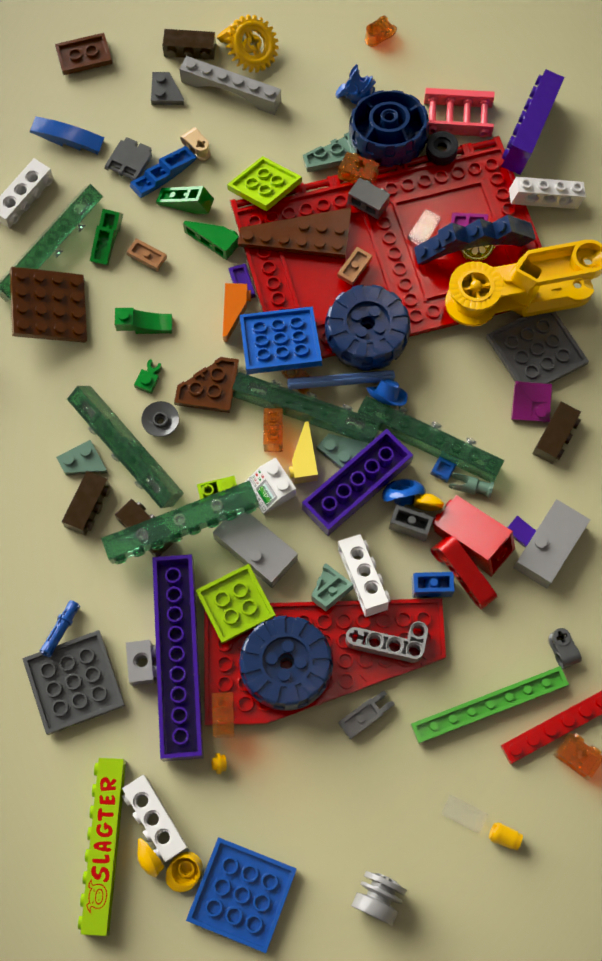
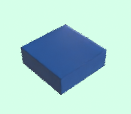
M439 456L430 474L448 482L456 468V464Z

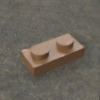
M137 238L127 250V256L157 272L167 259L165 253Z
M356 247L337 273V277L353 286L372 260V255Z

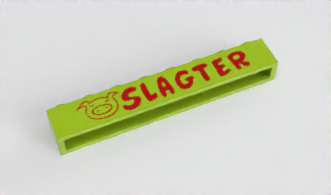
M99 758L98 763H95L94 776H97L96 784L92 786V797H95L89 813V817L92 818V827H89L87 832V840H90V846L85 852V862H88L87 871L83 873L82 883L86 885L85 893H82L80 898V907H83V913L78 919V929L81 930V935H110L123 801L122 788L124 787L126 761L124 759Z

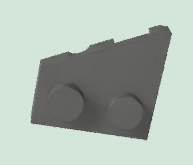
M152 72L151 105H184V98L170 72Z

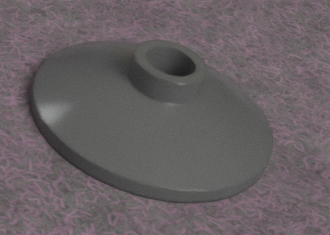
M157 401L151 403L142 413V426L148 434L155 437L170 435L179 424L178 411L168 402ZM162 419L164 423L159 424L158 421Z

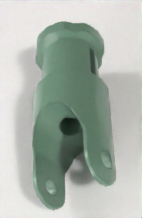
M459 473L452 474V478L461 480L466 484L458 485L451 483L449 488L474 495L478 493L491 498L494 482L480 481L479 478Z

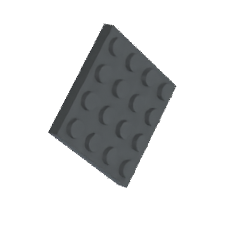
M556 312L528 317L522 316L486 336L514 381L551 384L589 363V360Z
M99 630L57 645L51 657H46L41 652L22 658L46 735L56 733L125 706Z

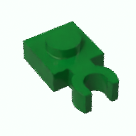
M151 359L147 362V371L141 369L134 383L135 388L152 394L159 380V376L156 374L162 369L161 363H158L157 367L152 368L153 361Z

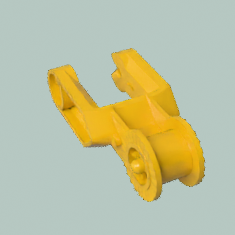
M581 240L528 250L517 263L492 267L482 262H467L455 269L451 275L449 290L445 299L446 310L450 317L459 324L467 327H476L487 323L495 313L512 310L523 317L586 305L594 293L591 280L602 274V244L595 240ZM588 259L592 264L587 265L584 260ZM579 283L581 288H575L574 284Z

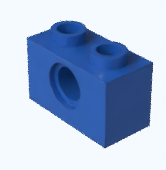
M453 572L413 573L411 579L413 598L453 596L455 592Z

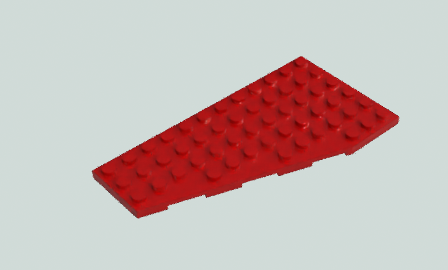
M442 598L390 600L388 610L365 617L359 601H338L327 611H324L314 602L270 603L276 617L285 615L294 618L300 617L320 629L330 645L333 656L332 676L322 695L304 708L289 711L275 710L261 704L248 692L243 683L239 659L242 646L254 628L222 644L204 609L205 726L269 724L445 659L446 648ZM421 621L428 628L424 653L421 659L415 663L349 648L345 642L347 631L353 627L406 639L409 629L414 622ZM416 628L413 630L415 636L420 637L423 635L421 629ZM353 634V637H351L353 642H356L357 635ZM364 636L363 645H365L366 636ZM377 639L369 640V644L373 647L380 645ZM396 643L389 645L390 650L393 652L400 650ZM410 648L409 653L412 656H418L419 650L417 648ZM284 661L281 663V667L289 669L292 667V663Z

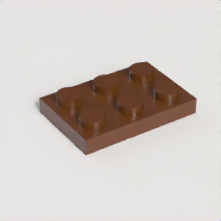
M104 33L55 44L63 75L113 64Z

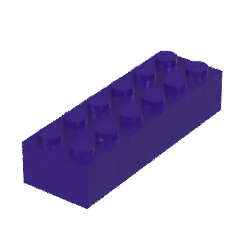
M545 69L543 75L539 74L535 82L537 87L533 86L529 94L531 99L528 98L524 106L526 111H522L518 119L519 123L516 124L512 135L514 136H511L507 144L508 149H505L502 155L504 161L501 167L521 175L534 150L565 77Z
M385 429L302 502V510L329 536L410 465L413 454L388 429Z

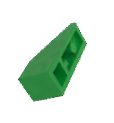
M204 186L161 188L156 203L192 214H209L214 198Z
M183 222L186 234L225 260L238 248L239 236L232 229L229 230L224 226L198 222Z

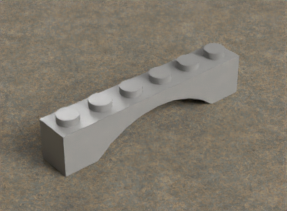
M186 56L179 69L181 82L194 87L212 86L231 91L245 98L259 110L275 115L281 103V89Z

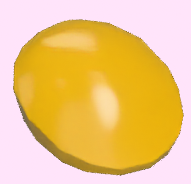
M425 493L416 496L413 505L421 510L435 511L443 509L444 502L433 494Z
M138 839L139 864L147 874L157 877L164 869V865L151 847L143 839Z
M182 852L174 857L166 870L165 879L169 888L176 892H186L192 889L203 873L201 859L193 852Z

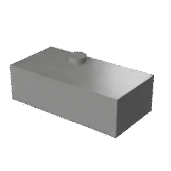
M556 499L513 568L547 589L590 519Z
M238 505L213 531L214 539L244 565L249 564L252 571L271 588L277 584L298 560L297 552L241 505Z

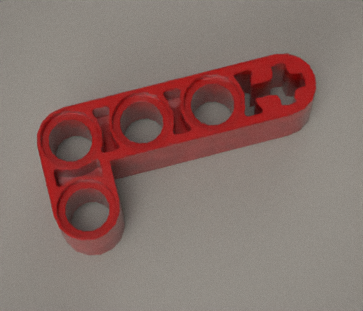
M453 536L445 537L430 549L436 560L441 563L444 562L449 570L453 572L455 578L478 608L484 609L497 598V594L456 538Z

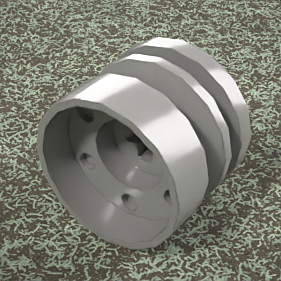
M366 871L364 877L371 880L372 883L370 885L362 881L360 885L368 890L367 895L357 892L351 906L393 926L398 911L390 906L391 902L402 904L403 900L394 895L396 892L405 895L407 890L401 887L397 881L385 875Z

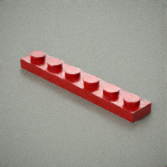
M602 691L502 744L500 747L509 763L512 764L602 715Z

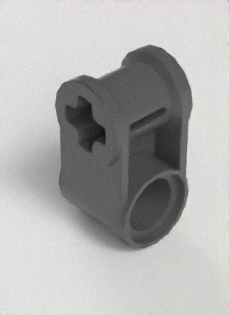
M558 628L549 635L548 642L554 652L558 665L562 669L582 661L581 654L568 630ZM556 637H562L563 640H557Z

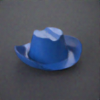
M382 379L378 386L366 387L369 395L380 403L389 406H402L407 403L408 395L406 391L400 388L399 383L394 380Z
M399 479L392 481L384 488L382 499L386 502L394 500L395 504L399 506L412 505L415 495L425 494L426 490L416 480Z

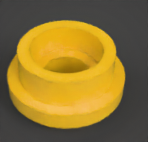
M215 753V757L211 760L212 770H216L217 774H221L227 768L225 755H220V753Z

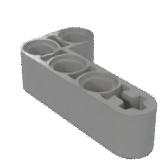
M421 621L414 622L409 629L406 639L353 627L347 631L345 642L349 648L415 663L421 659L424 653L428 628ZM419 628L423 631V635L420 637L415 636L413 630ZM353 634L357 635L356 642L352 641L351 637H353ZM364 636L367 637V638H366V641H365V645L362 644V643H363ZM377 639L380 645L373 647L369 644V640ZM396 643L400 650L393 652L390 650L389 645ZM417 648L419 655L412 656L409 653V649Z

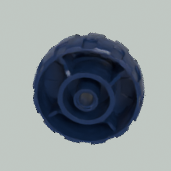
M381 90L363 97L357 103L356 108H353L350 116L349 136L352 147L363 160L370 164L380 165L381 167L401 166L411 162L412 159L417 158L423 152L428 141L429 117L425 106H422L420 100L413 95H408L398 90Z
M357 285L346 292L343 291L335 298L333 305L329 307L326 315L325 335L327 344L332 354L335 353L339 361L348 367L352 366L361 371L385 368L394 359L397 360L408 343L410 317L407 307L403 306L402 300L394 292H389L384 287L378 285Z
M277 616L260 623L246 638L239 659L240 674L248 692L261 704L280 711L298 710L317 700L327 688L333 670L332 651L324 634L309 621L300 617ZM290 661L292 667L289 669L282 668L281 663Z

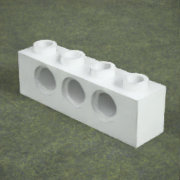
M33 159L1 194L0 223L10 228L30 208L32 202L40 197L42 191L54 179L49 167Z
M516 177L509 188L511 204L578 209L586 198L584 182Z
M361 534L338 541L339 554L350 581L353 583L354 591L365 617L388 610L390 596L388 591H384L382 587L383 579L381 574H377L375 570L376 563L374 558L369 556L367 541H363ZM359 556V557H361L362 559L357 560V559H354L353 557ZM361 573H367V574H369V576L364 577V576H361L360 574H361ZM374 590L376 593L370 594L367 591Z
M145 775L140 776L122 788L125 793L122 795L127 806L132 805L135 812L132 814L138 824L142 823L146 830L143 833L149 843L153 841L156 849H154V852L160 860L168 863L178 854L189 849ZM141 796H147L148 803L145 807L138 806V799ZM157 814L159 817L158 823L154 826L149 825L148 818L150 815ZM163 832H168L170 836L166 844L159 842V836Z

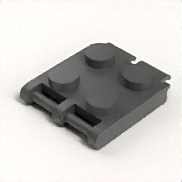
M126 137L124 141L120 140L105 164L104 169L115 171L119 176L124 175L133 181L141 176L151 160L152 149L142 143L138 146L137 141Z

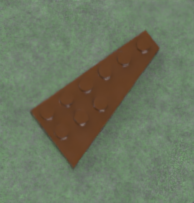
M351 208L241 227L238 247L345 258Z

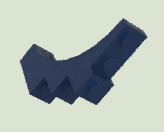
M506 215L493 223L483 219H478L467 226L450 223L439 229L436 236L414 247L417 263L424 265L434 259L460 250L487 245H514L522 247L536 238L532 223Z

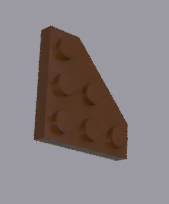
M220 357L207 368L204 367L195 373L186 382L183 381L177 385L174 405L230 413L239 359Z

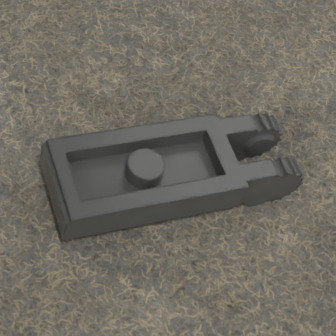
M382 691L373 699L370 698L338 722L350 740L395 705L391 701L386 703L381 709L377 707L375 703L385 698L387 695L385 691Z

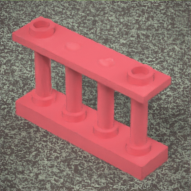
M426 88L424 104H430L429 134L446 131L453 135L491 137L494 124H488V108L493 106L495 92ZM436 105H447L446 121H436ZM454 106H464L463 122H453ZM471 107H481V123L470 122Z

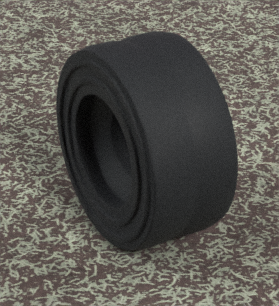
M439 131L429 137L426 145V155L433 164L440 166L448 165L456 158L458 141L453 134ZM443 145L447 150L439 151L437 147Z

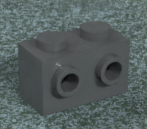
M359 178L348 193V204L376 219L380 218L389 205L390 194L386 190L374 186L368 180Z
M396 505L389 529L426 542L434 517L423 512L411 510L406 506Z

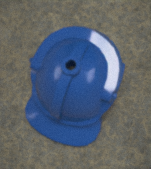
M356 64L350 71L348 81L341 84L337 89L336 98L345 96V98H349L353 104L357 105L363 97H367L375 92L373 85L376 81L373 79V76L361 77L358 65Z

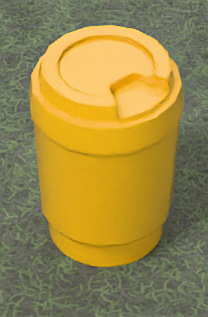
M497 822L491 828L489 839L493 843L517 851L521 845L523 835Z

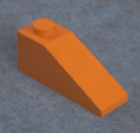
M225 283L224 342H228L240 321V315L244 314L247 309V301H251V290H248L247 284Z

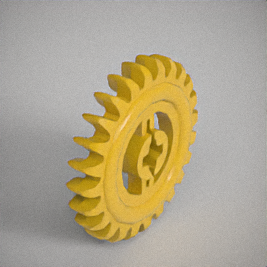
M248 14L246 17L241 16L239 20H234L235 24L230 25L232 30L227 31V34L231 37L225 39V41L231 42L226 46V48L232 49L228 55L234 54L231 61L238 60L237 67L243 64V71L249 67V73L254 69L255 73H257L260 69L264 71L266 67L269 68L271 63L275 62L274 57L278 56L275 50L279 49V46L275 45L278 39L274 38L277 34L272 32L273 26L268 27V21L263 23L262 17L257 20L256 15H253L251 18ZM252 31L257 32L263 39L264 48L262 53L259 49L262 44L261 39L253 34ZM245 34L246 39L242 42V38Z

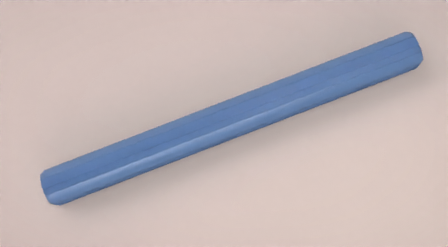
M393 370L289 378L287 387L292 390L380 382L382 379L394 380L395 372Z

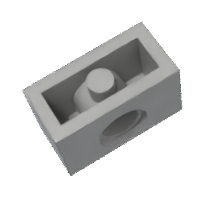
M150 640L126 642L130 685L156 683L157 665H154L153 657H156V645H152ZM140 659H148V663L146 666H138V661Z

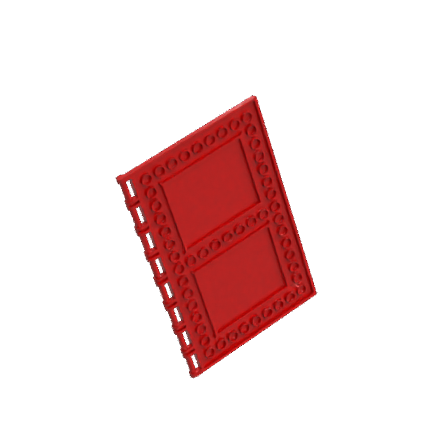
M495 136L491 140L460 145L457 155H461L456 156L452 163L444 166L433 164L427 158V155L414 158L411 162L401 166H378L374 168L370 166L349 174L328 176L324 180L307 184L301 183L286 196L295 195L282 198L268 211L256 205L238 209V207L253 203L245 199L230 200L239 232L241 227L351 208L345 258L244 248L262 312L313 306L322 359L336 356L335 353L332 354L325 335V319L329 307L333 305L335 298L340 293L346 292L357 285H378L384 287L389 292H394L402 300L403 306L407 307L410 317L409 337L459 325L458 322L450 317L445 306L450 278L455 269L472 261L486 263L492 267L514 264L528 250L542 248L527 206L511 204L509 188L515 180V175L512 171L501 167L504 161L502 155L505 149L500 137ZM494 146L493 148H489V149H485V150H481V151L475 152V150H479V149H483V148H488V147ZM428 162L427 164H422V165H418V166H414V167L408 168L409 166H413V165H417V164H421V163ZM395 170V171H393V172H389V173H385V174H381V175L374 176L375 174H379V173H384V172H388V171ZM359 178L368 180L374 186L382 188L390 194L389 205L380 218L376 219L348 204V193L357 180L343 184L340 183ZM328 186L327 188H323V189H318V190L306 192V191H309V190H313V189H317V188H321V187ZM452 213L488 214V221L492 223L506 215H510L532 223L536 238L522 247L493 245L492 248V245L485 247V254L477 253L475 255L470 250L465 249V253L460 250L434 259L424 265L417 263L414 247L436 236L439 229L450 224ZM356 247H359L371 254L372 260L352 286L338 278L337 273ZM467 255H469V256H471V257H474V258H480V257H483V256H485V255H487V256L484 257V258H481V259H473V258L468 257ZM512 310L495 313L494 315L510 312Z

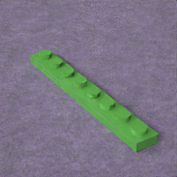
M561 666L411 723V727L418 744L567 687L569 683Z

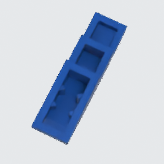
M35 116L30 129V133L57 145L63 146V144H66L79 151L83 148L97 155L105 138L67 123Z
M184 146L160 158L157 165L146 169L143 176L131 181L130 188L142 198L184 171L197 159V156L187 146Z

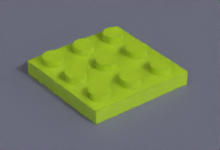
M262 156L229 182L227 188L232 193L268 211L302 183V176Z
M249 564L195 590L222 644L255 628L263 621L266 622L276 617Z

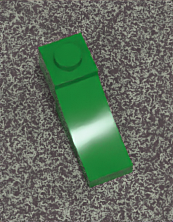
M102 209L99 226L97 225L92 246L91 262L109 265L112 249L117 234L120 232L123 218L122 213Z
M115 308L114 325L116 331H135L136 334H172V314L150 313L135 310L134 308Z

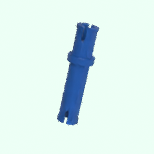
M70 600L62 614H59L57 617L58 621L39 650L44 656H52L65 631L72 625V620L80 609V605L77 602Z

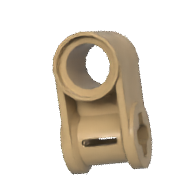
M196 127L180 137L182 144L187 146L197 156L199 161H206L210 158L209 142Z

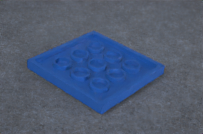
M313 306L240 315L247 375L322 366Z
M218 837L186 921L266 953L297 868Z

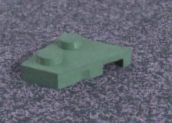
M91 440L56 457L65 475L85 474L86 471L101 472V474L107 473Z
M324 564L322 574L318 578L317 586L314 588L311 599L324 611H327L353 589V583L328 564Z

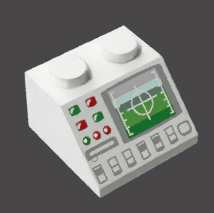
M276 458L260 466L244 482L245 487L263 515L296 496V487Z

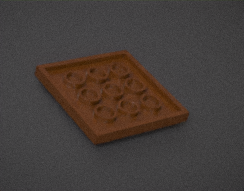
M11 266L12 336L86 343L87 324L84 275Z

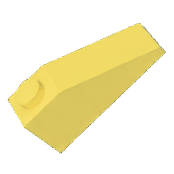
M309 421L304 423L292 459V467H289L290 478H294L295 484L318 481Z

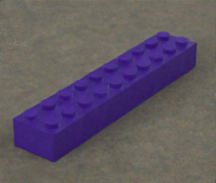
M192 554L152 557L160 759L163 762L204 759L194 559Z

